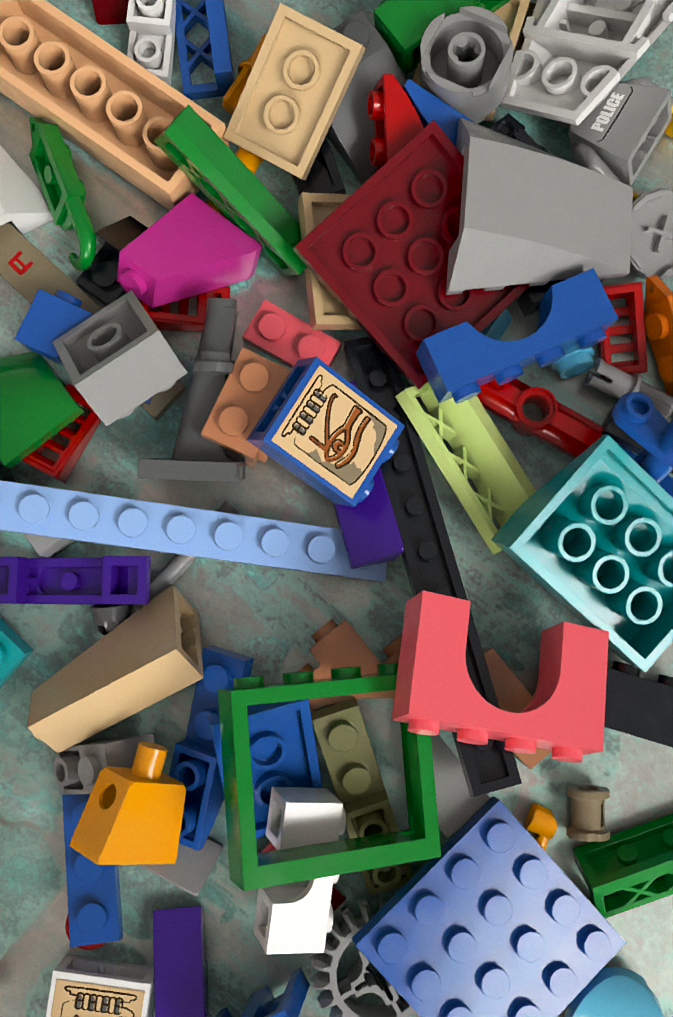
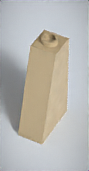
M174 585L162 591L149 601V604L141 607L31 692L27 728L35 738L45 742L58 754L203 679L199 613Z

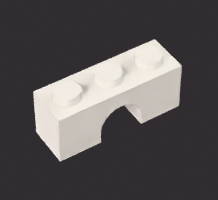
M272 787L266 836L277 850L338 841L339 835L344 833L346 813L343 803L327 788ZM339 875L258 889L253 933L266 954L324 953L326 933H329L333 926V908L330 903L332 886L337 883Z

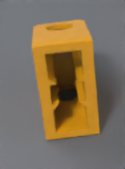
M139 742L132 768L106 766L102 769L69 846L97 865L175 864L186 787L184 783L162 772L168 749L150 742Z

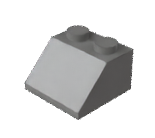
M132 290L53 341L73 385L106 427L117 419L129 416L135 411L137 406L158 392L170 389L178 379L187 374V371Z

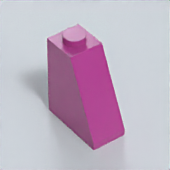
M191 193L120 251L117 282L122 285L127 293L132 290L137 298H140L151 308H155L250 279L255 274L262 245Z

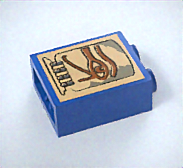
M318 357L300 359L296 362L246 440L335 504L355 507L357 503L363 501L371 492L374 486L373 477L381 464L389 460L397 450L399 445L397 438L405 425Z

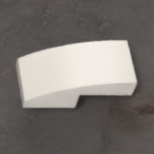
M129 0L126 18L130 30L127 56L168 85H171L176 0Z

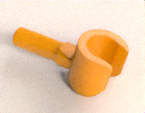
M534 803L528 810L524 828L537 834L535 840L545 850L548 839H552L557 830V822L551 810Z

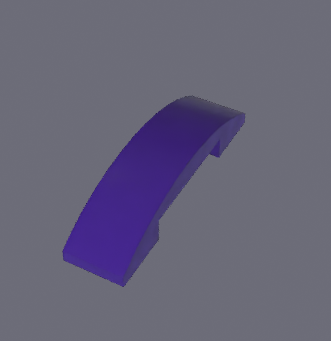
M103 556V558L0 557V604L146 605L150 601L151 556Z

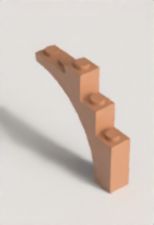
M332 618L311 635L317 644L310 648L309 651L320 665L313 669L307 663L298 671H313L314 679L331 678V668L361 666V675L377 673V664L399 662L402 634L383 649L387 657L380 662L347 620L338 625ZM483 648L482 650L500 709L519 713L528 705L533 696L493 648ZM395 690L308 699L310 712L326 705L341 703L353 698H394ZM536 748V753L534 754L513 752V754L522 764L532 769L552 751Z

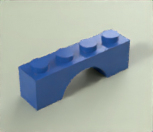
M594 268L554 284L549 288L538 302L539 319L537 328L532 335L515 341L495 340L481 334L466 321L423 339L415 354L438 403L451 398L454 399L456 404L464 402L481 393V385L496 380L498 386L506 384L523 375V367L535 362L538 363L540 368L548 366L566 355L565 349L578 344L580 349L584 350L606 339L605 331L618 320V317Z

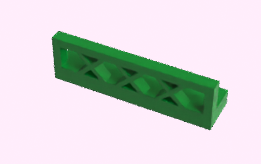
M188 104L159 134L154 142L235 226L262 245L260 253L282 276L300 275L307 267L293 251V248L301 241L300 224Z
M673 814L610 835V840L591 842L573 849L574 860L588 886L590 901L604 918L673 895ZM665 875L662 879L654 881L657 877ZM622 890L617 895L608 897L606 899L603 898V896Z

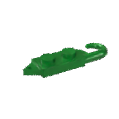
M29 117L32 148L29 156L55 225H60L63 230H75L79 240L80 254L78 257L76 253H70L69 259L76 270H87L92 265L95 257L96 236L84 204L86 197L84 183L81 179H78L72 164L70 147L64 143L58 125L48 124L41 118Z

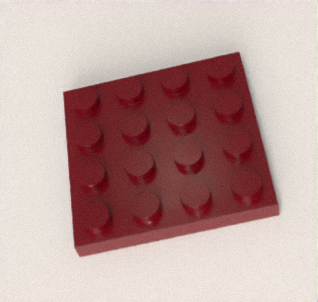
M434 120L293 248V251L410 385L416 386L417 389H420L428 382L415 354L423 339L466 321L478 332H481L529 287V284L505 286L500 290L484 291L483 288L464 290L462 294L446 295L449 250L459 236L464 156Z

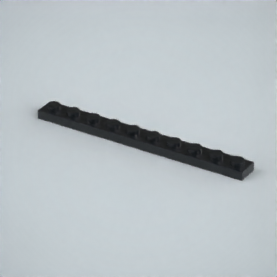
M369 337L345 341L343 351L351 379L355 381L357 389L405 425L397 438L399 440L397 450L380 467L404 545V552L401 555L413 597L424 590L467 600L419 435L395 397L405 390L400 372ZM470 610L466 644L467 671L479 694L491 705L500 709ZM452 732L470 797L522 784L514 754L504 749L505 742L488 739V744L486 745L468 744L457 741V733Z

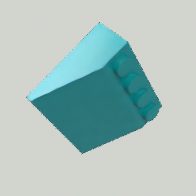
M603 435L522 503L491 540L582 624L587 627L609 631L608 647L618 657L646 673L673 642V498L609 435Z

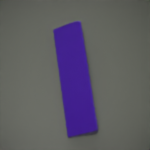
M351 381L350 383L357 388L355 381ZM379 467L373 477L374 486L371 492L363 501L357 503L355 507L339 505L333 502L351 569L395 561L404 552V545L381 467Z

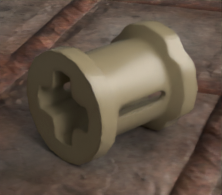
M594 785L567 786L566 795L571 797V826L566 828V835L570 839L586 842L610 840V831L605 828V799L610 798V790L606 787Z

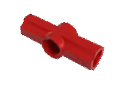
M518 379L500 386L497 385L496 380L480 386L482 392L477 397L485 410L509 422L519 434L527 437L534 436L573 459H576L602 435L603 426L557 402L554 395L545 388L530 387ZM526 403L537 405L543 412V420H529L524 415L522 406Z

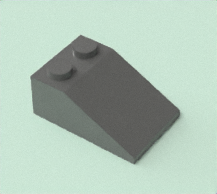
M361 10L332 29L363 45L366 49L326 136L361 185H363L376 173V166H371L369 159L370 141L372 137H375L374 120H369L367 114L369 91L373 90L383 74H393L401 87L405 84L406 80L387 43Z

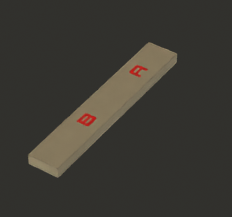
M9 222L0 226V276L30 304H32L39 289L55 295L58 289L82 301L83 303L80 308L96 314L98 309H102ZM178 379L170 389L155 394L149 405L142 403L140 406L158 421L185 393L187 387Z

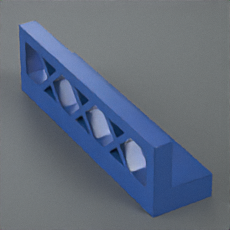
M176 0L175 30L183 95L190 100L224 96L234 82L224 0H201L195 8L184 0ZM183 12L188 15V17L185 20L183 17ZM197 22L209 30V37L200 48L186 39L187 33ZM188 52H190L193 55V57L190 60L188 57ZM203 62L214 70L216 82L192 85L191 74Z

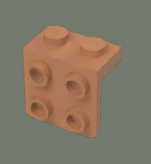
M242 347L235 361L233 372L229 374L201 432V437L244 456L245 466L251 469L254 468L257 460L266 463L269 456L246 439L291 370Z

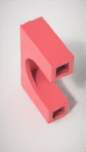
M423 590L406 602L392 712L393 721L408 723L409 732L421 735L436 736L439 735V729L456 732V740L468 744L486 745L488 744V739L505 742L504 749L510 752L534 754L536 753V748L552 751V759L563 762L579 763L582 762L583 755L603 752L609 631L565 621L541 631L536 691L531 701L522 711L513 713L501 710L487 702L476 690L469 677L466 666V644L471 601Z

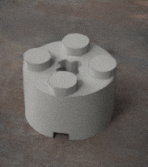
M460 7L458 13L446 17L445 13L436 17L428 25L422 36L420 44V86L477 124L482 122L486 115L499 106L508 89L514 49L513 42L511 43L507 33V26L503 20L495 13L481 7Z

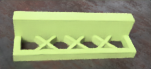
M429 382L420 389L412 386L403 390L395 396L492 554L494 555L502 551L491 540L498 532L492 522V517L496 518L502 527L521 504L537 492L477 395L458 404L455 403L453 398L438 403ZM420 396L430 415L424 412L416 399ZM443 439L448 441V443L454 451V454L448 451L445 444L443 443ZM467 477L473 481L478 489V493L473 491Z

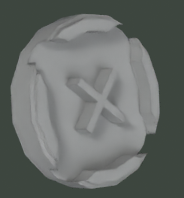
M657 188L637 195L632 202L630 272L642 279L657 275L661 280L673 277V191L667 188Z

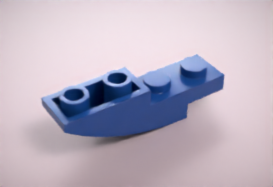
M214 645L203 648L204 678L196 682L186 737L184 740L175 743L169 776L184 783L186 787L179 844L197 851L204 847L224 800L207 715L219 712L218 689L233 688V678L250 676L254 660L252 657Z

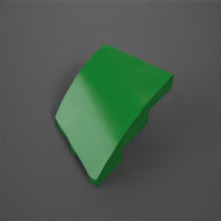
M33 351L0 358V461L10 469L84 413L83 409L65 388L66 384L47 360Z

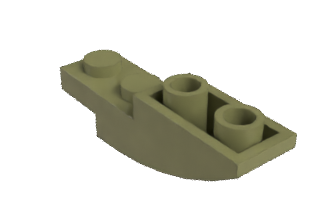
M356 698L311 712L312 723L337 798L343 803L345 809L346 828L350 839L399 831ZM409 863L361 871L369 896L403 886L413 877Z

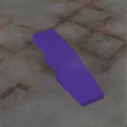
M193 906L153 910L155 1017H212L209 1014L208 963L205 960L203 907Z

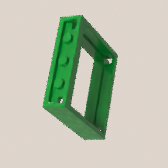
M398 663L377 664V673L361 675V666L331 668V678L314 679L313 671L283 673V683L265 684L264 675L245 676L243 678H233V688L218 689L230 880L241 890L249 891L441 857L431 736L409 732L408 723L400 722L409 829L257 854L247 706L395 690Z

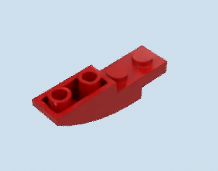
M383 74L373 90L369 91L367 99V114L369 120H374L375 137H372L370 141L369 159L371 166H376V172L424 129L415 108L393 74Z

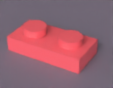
M267 300L263 301L242 336L245 343L291 369L298 360L318 357L331 367L342 348V342L320 330H311L310 324Z

